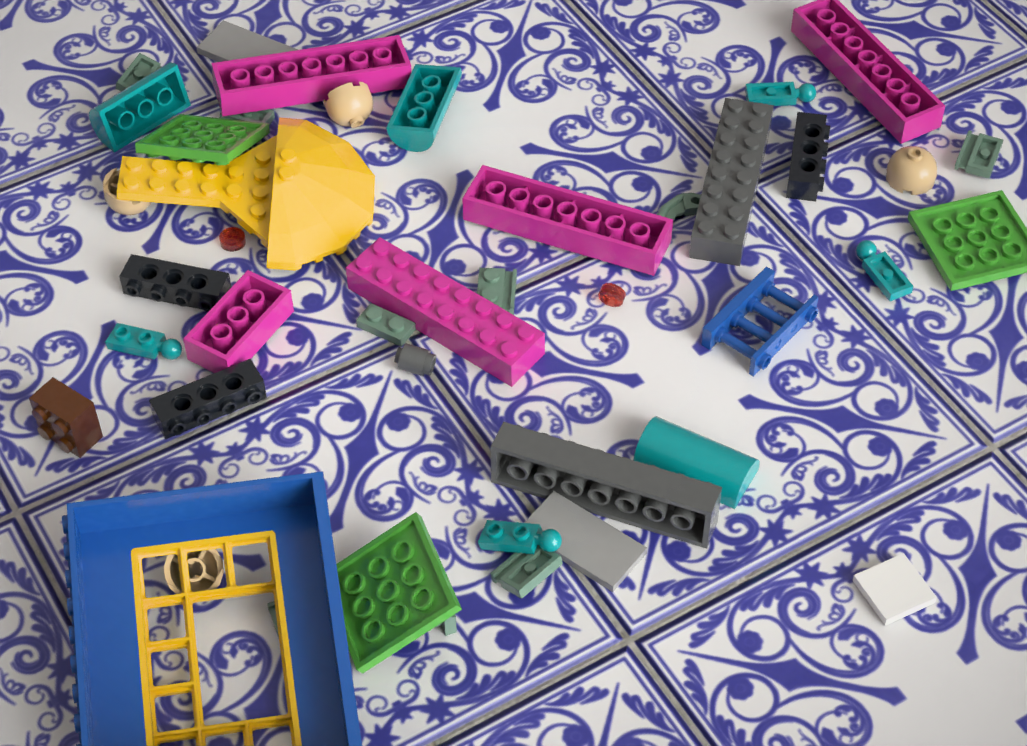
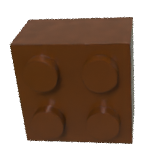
M54 377L29 398L33 409L32 415L38 425V433L45 440L51 439L57 443L64 452H71L81 458L103 437L94 402Z

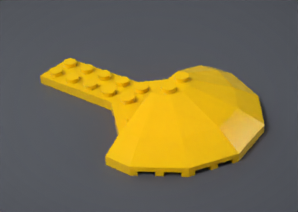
M279 117L278 133L276 136L233 159L227 165L122 156L117 186V199L221 208L226 214L230 212L237 218V223L248 233H254L261 239V244L268 249L266 268L296 271L308 262L314 261L318 263L323 261L325 256L334 253L336 255L343 254L353 239L356 240L360 236V232L366 226L372 224L375 175L348 141L308 120Z

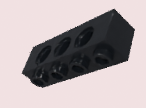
M797 112L786 198L816 202L817 193L823 192L825 177H820V174L825 175L827 160L822 159V157H827L829 143L824 142V140H829L830 125H826L827 115Z
M134 254L130 255L119 276L123 294L152 299L157 302L177 304L182 307L202 309L207 312L232 287L229 273Z
M250 358L149 399L153 418L166 440L197 426L207 424L209 421L221 416L231 414L238 409L258 403L260 400L267 398L264 380Z

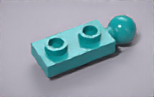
M794 82L746 84L745 87L747 101L774 106L796 105L797 98L802 102H811L815 99L817 93L816 88L810 83L802 84L799 88H795Z
M870 240L861 241L857 245L856 254L863 260L862 268L889 301L912 293V283L885 251L876 254L877 247Z
M120 323L116 324L105 341L107 349L154 360L159 352L169 360L177 359L182 353L181 343L172 338L166 340L164 333Z
M487 520L478 544L481 550L534 554L537 545H540L546 552L558 550L562 544V537L555 529L542 531L540 524Z

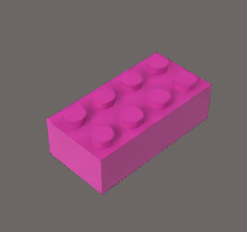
M247 270L183 338L187 359L216 373L252 358L294 312L291 290Z

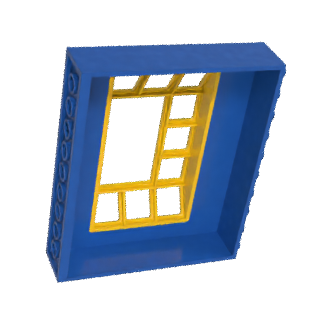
M323 471L66 503L67 515L62 516V526L67 538V542H64L63 546L65 560L68 561L69 570H65L67 588L70 589V597L67 598L68 615L71 616L72 626H69V639L74 650V654L70 655L72 674H75L76 684H72L74 703H77L78 711L77 714H74V725L76 733L79 734L80 744H76V746H159L161 743L196 739V746H206V738L209 736L237 732L243 733L244 746H254L252 733L254 730L286 725L290 727L292 746H362ZM267 543L271 581L237 586L232 547ZM221 548L223 550L227 586L220 589L192 592L187 553ZM176 554L178 556L182 592L180 594L147 598L142 559ZM273 593L288 713L285 715L204 725L193 603ZM183 605L186 636L150 641L147 610ZM186 648L188 651L190 681L154 686L151 654L153 652ZM191 693L194 727L158 732L155 698Z

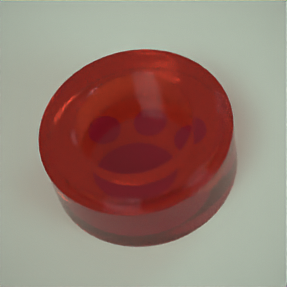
M238 227L226 228L219 235L221 247L226 251H238L246 244L245 233Z
M605 283L601 286L598 297L608 306L619 307L623 304L626 293L616 284Z

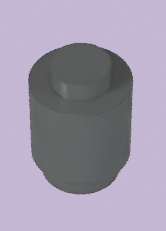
M405 343L403 348L399 347L397 349L394 362L398 363L399 370L424 376V374L431 375L435 367L436 355L431 354V350Z

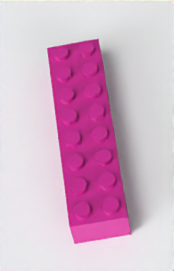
M816 0L793 10L791 32L900 144L941 127L945 105L839 0Z
M400 35L211 63L213 86L222 117L324 101V99L327 101L329 99L327 94L330 91L351 82L353 86H360L359 82H364L368 85L371 93L405 88L411 75V63Z
M485 165L481 166L462 198L463 220L652 276L655 275L672 241L673 219Z
M381 237L346 267L348 289L376 306L415 322L416 330L511 387L545 354L544 332Z

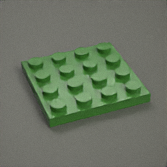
M180 114L136 142L135 149L136 153L146 154L147 157L168 156L170 160L185 158L191 159L195 163L212 161L216 165H227L268 135L270 128L268 123Z
M1002 190L909 212L908 221L950 291L1027 273V228Z
M417 512L336 564L348 649L356 670L362 674L462 610L425 523Z

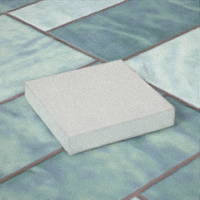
M904 553L857 573L853 577V582L885 626L934 604L937 599L936 595Z

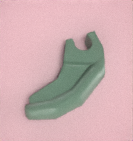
M678 194L662 205L657 215L673 219V221L676 217L684 214L685 216L696 215L701 194Z

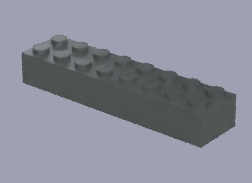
M725 98L691 234L689 258L740 266L770 134L774 105Z
M507 422L502 423L491 445L492 483L544 499L555 491L590 513L706 549L709 545L718 522L722 487Z

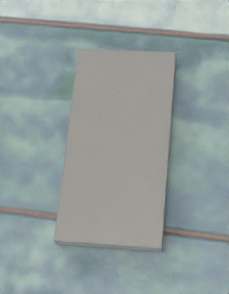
M224 20L196 47L198 54L218 62L298 50Z
M555 491L524 522L540 524L542 531L546 529L557 530L562 537V544L554 552L561 555L562 561L611 592L616 590L647 554L646 546Z

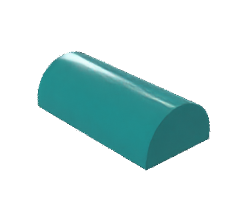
M172 62L164 65L89 111V119L93 130L104 145L115 153L191 106L178 65Z
M415 64L386 127L390 139L397 146L411 152H423L433 145L461 80V67Z
M658 416L653 417L645 427L637 444L633 459L640 463L654 465L660 469L680 473L690 478L722 487L720 503L733 509L738 505L758 472L760 461L754 457Z

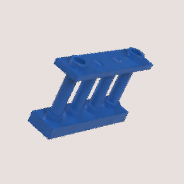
M767 266L703 327L701 345L710 350L717 343L723 342L751 359L749 374L753 377L761 369H766L774 355L807 322L811 323L819 311L817 309V295L814 294L805 304L775 287V271ZM771 296L796 311V313L788 319L760 301L764 297ZM755 311L781 328L773 335L744 318V316L748 312ZM733 327H740L765 343L758 350H755L728 332Z

